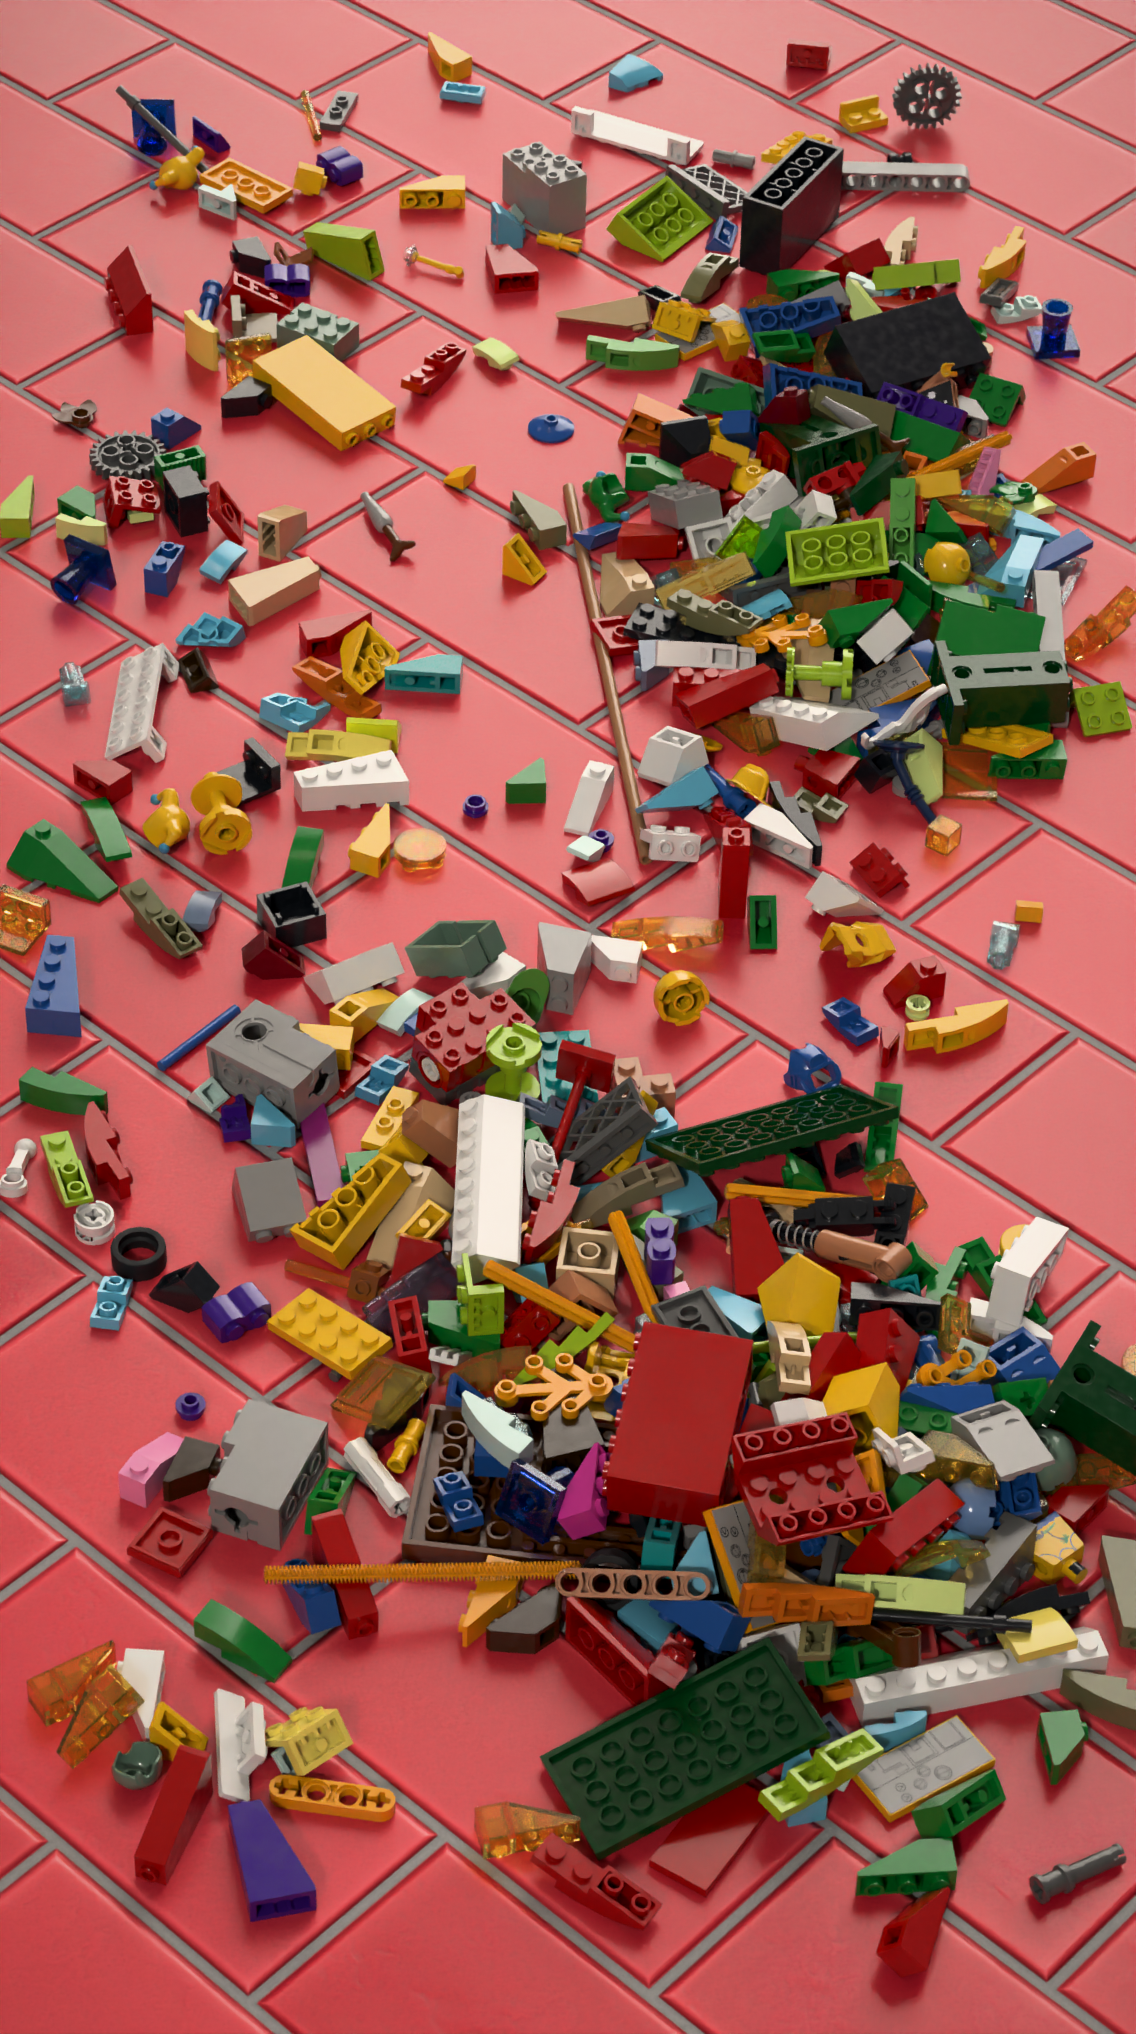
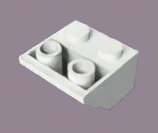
M670 726L665 727L649 738L637 772L638 777L669 786L690 771L707 765L709 760L702 736Z

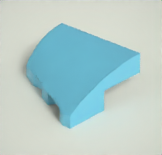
M627 54L609 72V87L630 92L638 87L647 86L648 80L653 78L661 81L663 73L649 62L637 56Z
M777 589L741 608L765 620L784 609L787 610L793 607L786 594L781 589Z
M204 612L193 626L188 624L175 641L179 645L234 647L240 644L246 636L242 625L224 616L218 619Z
M275 693L261 699L259 717L291 732L303 733L317 724L330 711L331 704L324 702L316 707L308 705V699Z
M633 1600L618 1611L617 1619L639 1635L640 1644L645 1649L647 1648L652 1651L655 1656L668 1633L671 1631L676 1635L678 1630H681L677 1623H669L659 1618V1612L649 1606V1600Z

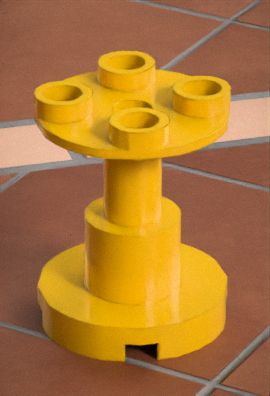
M216 772L205 774L204 779H201L193 787L190 795L194 808L199 813L206 815L199 825V836L206 850L218 855L228 854L227 851L235 848L237 852L243 849L252 838L251 822L248 816L243 811L236 809L242 800L241 784L229 775Z

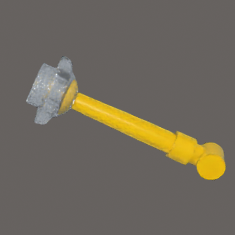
M414 244L410 248L407 247L403 253V260H405L407 266H411L416 261H419L451 275L455 274L459 279L464 277L462 267L458 266L455 268L453 265L420 256Z

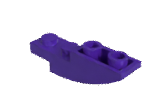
M887 382L883 383L876 399L896 405V410L959 433L968 415V412L927 398L922 394Z

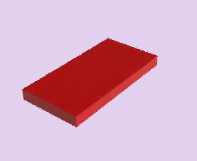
M743 1784L684 1815L649 1859V1867L706 1897L769 1816V1811L758 1801L760 1792Z

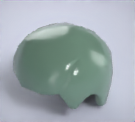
M137 1741L133 1742L128 1753L122 1754L121 1751H118L111 1767L114 1779L118 1784L131 1790H141L154 1784L162 1772V1753L160 1748L150 1742Z

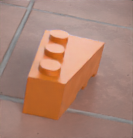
M638 393L617 443L625 444V442L639 444V447H646L647 445L659 447L661 422L694 416Z

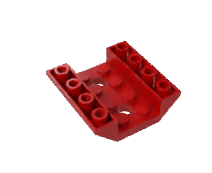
M847 1412L733 1435L731 1437L735 1483L759 1537L776 1546L893 1521L894 1515L883 1491L870 1492L852 1452L858 1436ZM827 1483H836L840 1486L841 1491L835 1492L829 1489ZM769 1496H780L784 1500V1504H777L771 1501Z

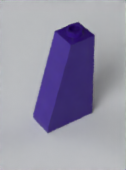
M261 1799L241 1801L237 1804L228 1805L229 1828L250 1922L317 1910L315 1884Z

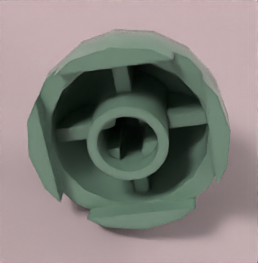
M1039 1428L1034 1431L1055 1459V1464L1044 1467L1042 1471L1035 1473L1038 1491L1055 1490L1056 1485H1060L1062 1482L1066 1484L1072 1479L1077 1470L1078 1460L1073 1444L1063 1433L1052 1428Z

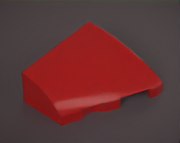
M894 579L856 580L855 604H849V606L892 598L893 603L891 606H893L901 595L903 581Z

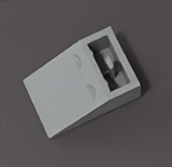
M1005 1400L951 1417L954 1451L1000 1481H1012L1019 1475L1028 1472H1040L1044 1467L1055 1464V1459L1022 1412Z

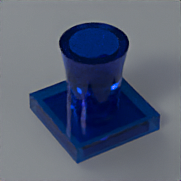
M140 99L141 104L176 137L175 99ZM131 110L133 137L138 138L137 148L139 151L147 156L163 154L167 149L166 139L136 110Z
M1057 298L1044 301L1041 305L1042 326H1027L1026 331L1035 360L1080 357V347L1073 327L1069 324L1073 311L1072 304Z
M69 534L64 539V544L70 565L50 580L54 593L66 603L76 604L90 583L112 591L117 583L109 550Z
M515 1459L511 1462L495 1514L543 1545L550 1541L567 1486L575 1474L564 1466L553 1467L544 1474L522 1459Z

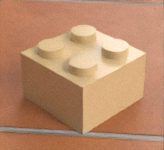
M563 1227L556 1267V1280L569 1269L607 1288L611 1298L614 1299L621 1252L613 1232Z

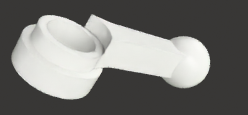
M24 1138L15 1144L14 1158L6 1168V1174L0 1180V1195L16 1198L27 1193L28 1185L23 1172L29 1159L37 1153L36 1144L31 1139Z

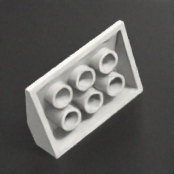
M769 696L749 707L755 735L828 751L879 719L878 713L833 703L803 700V697Z

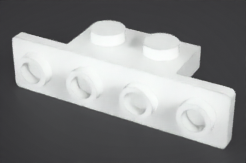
M217 1689L214 1693L218 1794L222 1798L237 1803L250 1801L249 1775L258 1765L265 1761L267 1756V1747L265 1746L266 1721L264 1720L263 1705L252 1701L245 1708L244 1697Z

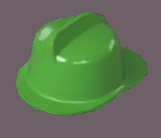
M536 968L527 969L520 972L514 978L510 987L505 992L537 1024L543 1011L550 984L548 977L543 971Z

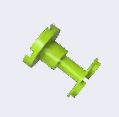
M787 647L785 696L793 698L794 680L821 681V686L841 687V700H851L853 649H843V662L822 661V666L794 665L795 647Z
M513 1023L512 1027L503 1028V1024L493 1028L486 1038V1054L492 1063L500 1067L501 1071L489 1077L485 1084V1095L516 1101L520 1092L538 1099L540 1096V1084L536 1077L526 1072L527 1067L534 1065L541 1057L542 1042L540 1041L539 1033L531 1026L522 1023Z

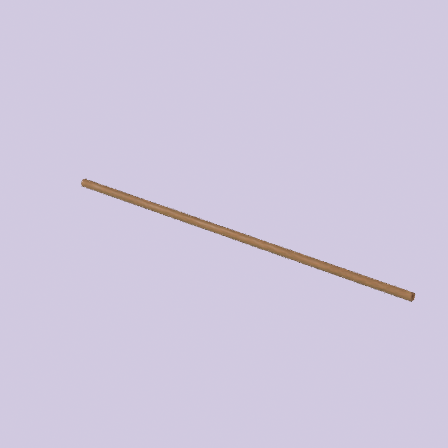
M566 483L563 486V493L573 537V533L582 531L583 526L574 485ZM573 537L591 623V619L602 618L588 549ZM592 631L639 861L641 864L647 865L652 862L648 857L650 844L640 839L641 829H646L643 813L637 814L635 808L641 805L612 663L602 640Z

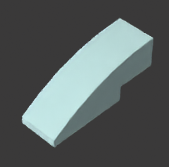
M466 1390L462 1393V1416L474 1437L490 1455L519 1475L533 1460V1438L515 1429L514 1416Z

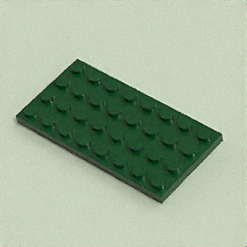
M840 1084L646 1139V1150L657 1155L659 1158H664L670 1162L673 1161L675 1164L684 1167L685 1170L697 1173L698 1176L706 1177L714 1175L715 1171L719 1169L738 1168L740 1163L763 1161L766 1159L765 1156L771 1154H787L792 1148L812 1147L816 1141L823 1139L836 1140L844 1133H860L868 1126L887 1125L889 1120L899 1118L898 1106Z
M767 1637L679 1683L675 1689L670 1688L540 1756V1759L599 1861L830 1739L831 1736L826 1725L774 1644Z

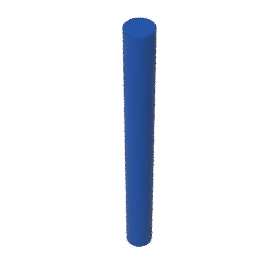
M235 1004L158 1061V1068L161 1071L168 1069L241 1013L240 1008Z

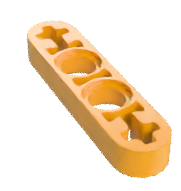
M288 1774L274 1777L269 1784L270 1801L279 1808L375 1822L388 1821L396 1812L395 1796L390 1790L385 1788ZM283 1788L289 1789L285 1794H280ZM299 1790H302V1797H297V1795L299 1796ZM313 1791H320L325 1794V1797L319 1801L310 1800L307 1796ZM351 1795L357 1798V1802L353 1805H344L340 1802V1799ZM363 1799H368L366 1806H363ZM379 1802L385 1803L382 1808L376 1807L379 1805Z

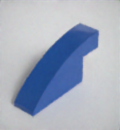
M917 698L869 708L870 712L879 714V719L869 724L867 730L857 732L856 747L863 758L880 748L875 746L869 750L864 749L861 745V735L867 733L871 738L889 723L898 721ZM936 700L931 703L928 716L922 725L919 724L912 732L895 734L889 739L884 740L903 741L921 728L925 729L928 727L931 721L937 720L940 716Z

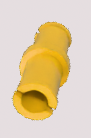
M541 229L538 232L540 235H537V244L555 247L557 251L563 249L577 254L581 252L579 248L582 249L583 240L566 237L563 233L554 234Z
M417 1418L410 1419L403 1435L398 1436L396 1439L395 1449L387 1462V1467L392 1472L403 1473L410 1458L416 1455L419 1449L418 1443L426 1427L422 1420Z

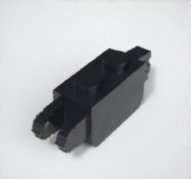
M873 1196L815 1198V1203L808 1204V1208L793 1210V1222L795 1227L802 1225L803 1227L811 1228L812 1231L819 1230L820 1232L823 1229L853 1237L871 1236L875 1234V1230L893 1229L898 1226L895 1217H874V1213L895 1211L897 1203L894 1200H873Z

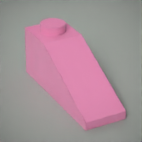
M166 1432L134 1452L118 1472L120 1498L147 1508L163 1488V1479L184 1439Z

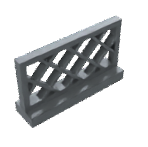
M674 164L667 165L665 176L667 175L713 219L717 220L720 215L727 219L728 214L742 211L743 197L748 192L706 164L683 169Z
M785 559L772 577L765 578L762 575L756 581L739 585L724 584L714 588V590L727 601L741 608L777 589H781L789 600L806 596L807 589L822 590V582L791 587L788 559Z
M631 1076L572 1121L557 1163L558 1170H561L564 1159L575 1162L569 1185H582L658 1125L655 1117L649 1113L639 1088ZM630 1089L626 1099H621L622 1095ZM617 1107H622L619 1115L613 1116ZM607 1108L604 1116L599 1117L601 1111ZM595 1124H600L597 1132L591 1133ZM585 1125L582 1134H577L578 1130ZM555 1135L548 1140L549 1146H552ZM578 1141L575 1149L569 1151L572 1143Z

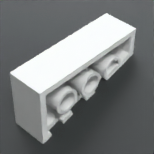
M892 607L864 633L857 643L877 665L881 660L887 663L895 656L914 632Z
M392 750L293 772L294 797L302 812L336 810L338 805H345L350 807V809L361 808L360 804L376 803V807H383L387 802H399L400 806L409 805V780Z
M1036 1217L1029 1226H1024L1020 1238L1016 1237L1014 1239L1011 1249L1005 1250L1001 1262L996 1261L993 1266L991 1278L994 1279L986 1316L1018 1328L1020 1327L1024 1311L1028 1312L1033 1305L1032 1299L1036 1292L1040 1293L1047 1276H1050L1063 1254L1069 1228Z

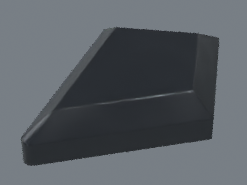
M857 1142L849 1144L836 1154L834 1176L839 1179L865 1168L861 1145Z

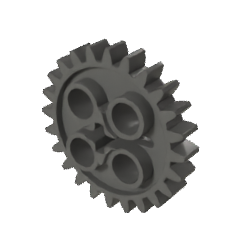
M929 63L926 64V68H922L918 64V70L915 71L911 67V74L904 72V80L897 79L899 86H894L895 93L892 94L893 106L896 109L897 116L901 115L902 122L907 120L908 126L915 123L916 129H918L921 124H924V128L927 129L928 125L932 124V127L936 128V122L944 125V118L951 120L950 113H957L955 107H960L959 99H962L961 87L958 84L957 77L953 76L952 71L947 73L945 66L939 70L937 63L933 68H930ZM912 102H918L915 105H910Z
M126 430L123 431V434L114 432V436L106 434V440L99 438L98 443H93V448L90 449L89 460L91 470H95L96 475H102L103 480L109 478V476H124L136 480L146 478L150 480V475L155 476L154 456L166 453L164 444H160V439H154V435L146 437L145 432L138 435L136 430L131 434H128Z

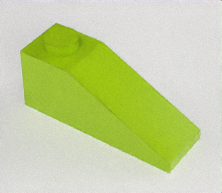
M28 475L1 504V538H30L35 498L33 475Z

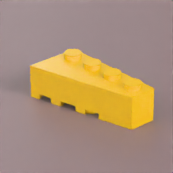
M381 1152L356 1172L349 1184L343 1188H337L331 1194L332 1198L320 1208L316 1206L308 1213L310 1217L300 1225L296 1223L289 1229L299 1247L341 1270L346 1268L412 1183L403 1164Z

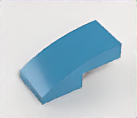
M384 1055L371 1065L370 1075L356 1086L355 1096L379 1106L385 1100L393 1086L397 1087L409 1068V1064Z

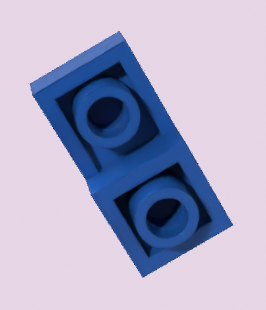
M463 1471L451 1472L444 1476L433 1478L438 1498L454 1532L484 1525L483 1513L473 1498L472 1486Z

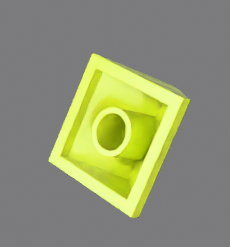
M346 717V732L391 740V750L393 753L398 754L402 728L398 720Z

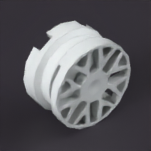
M96 1200L94 1204H81L76 1208L74 1226L75 1235L79 1241L87 1245H101L113 1238L115 1234L114 1211L109 1204Z

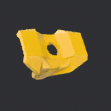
M858 921L851 926L832 922L828 926L819 945L822 951H829L843 944L845 955L848 958V968L878 963L896 952L883 925ZM855 936H857V937H859V938L861 939V941L863 942L864 947H862V946L857 942Z
M594 1341L589 1346L584 1370L589 1374L601 1373L607 1376H614L619 1380L617 1384L619 1385L629 1378L627 1376L628 1363L630 1358H634L635 1353L611 1350L606 1345L600 1347V1343ZM591 1400L587 1404L594 1421L615 1424V1417L604 1408L606 1400L601 1402Z

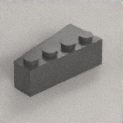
M1005 1511L999 1518L1000 1527L997 1530L991 1528L984 1536L986 1542L980 1551L974 1549L968 1556L964 1570L958 1568L948 1580L966 1583L964 1615L987 1616L993 1610L998 1609L1007 1597L1013 1596L1019 1586L1032 1578L1035 1571L1033 1557L1037 1533L1036 1524ZM951 1627V1628H953V1629H955V1630H957V1631H959V1632H962V1633H964V1634H966V1635H967L972 1629H974V1628Z

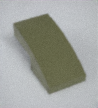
M802 786L794 795L801 813L811 812L814 820L836 823L849 806L827 792L821 798Z

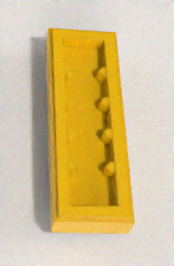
M393 1086L362 1137L361 1148L380 1150L402 1125V1114L404 1111L418 1103L419 1093Z

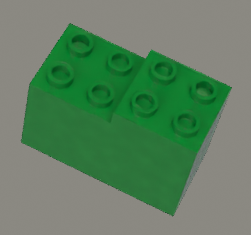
M946 600L935 641L945 640L948 651H952V656L1038 652L1046 617L1034 612L1017 610L1010 606L997 605L995 612H991L984 608H975L960 602ZM934 647L927 671L928 677H931Z

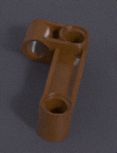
M872 1620L869 1625L846 1626L847 1635L865 1638L891 1655L894 1666L913 1668L921 1665V1631L919 1629L903 1627L906 1623Z

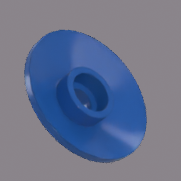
M544 414L533 418L529 422L528 433L532 438L543 443H560L572 437L574 434V424L564 416Z

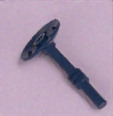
M874 740L873 744L890 752V758H893L892 763L905 790L904 795L908 796V801H911V805L917 807L931 828L936 826L939 820L925 802L921 790L918 789L916 784L913 785L903 762V759H906V754L920 751L925 748V745L904 741Z

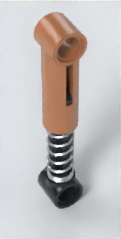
M762 1207L776 1242L788 1244L791 1247L796 1246L798 1249L804 1248L806 1251H813L819 1258L872 1272L885 1283H888V1280L897 1279L912 1263L911 1253L900 1243L893 1242L885 1246L823 1229L820 1232L819 1230L812 1232L811 1228L804 1230L802 1225L796 1228L795 1224L791 1223L788 1226L786 1221H781L780 1216L773 1209Z

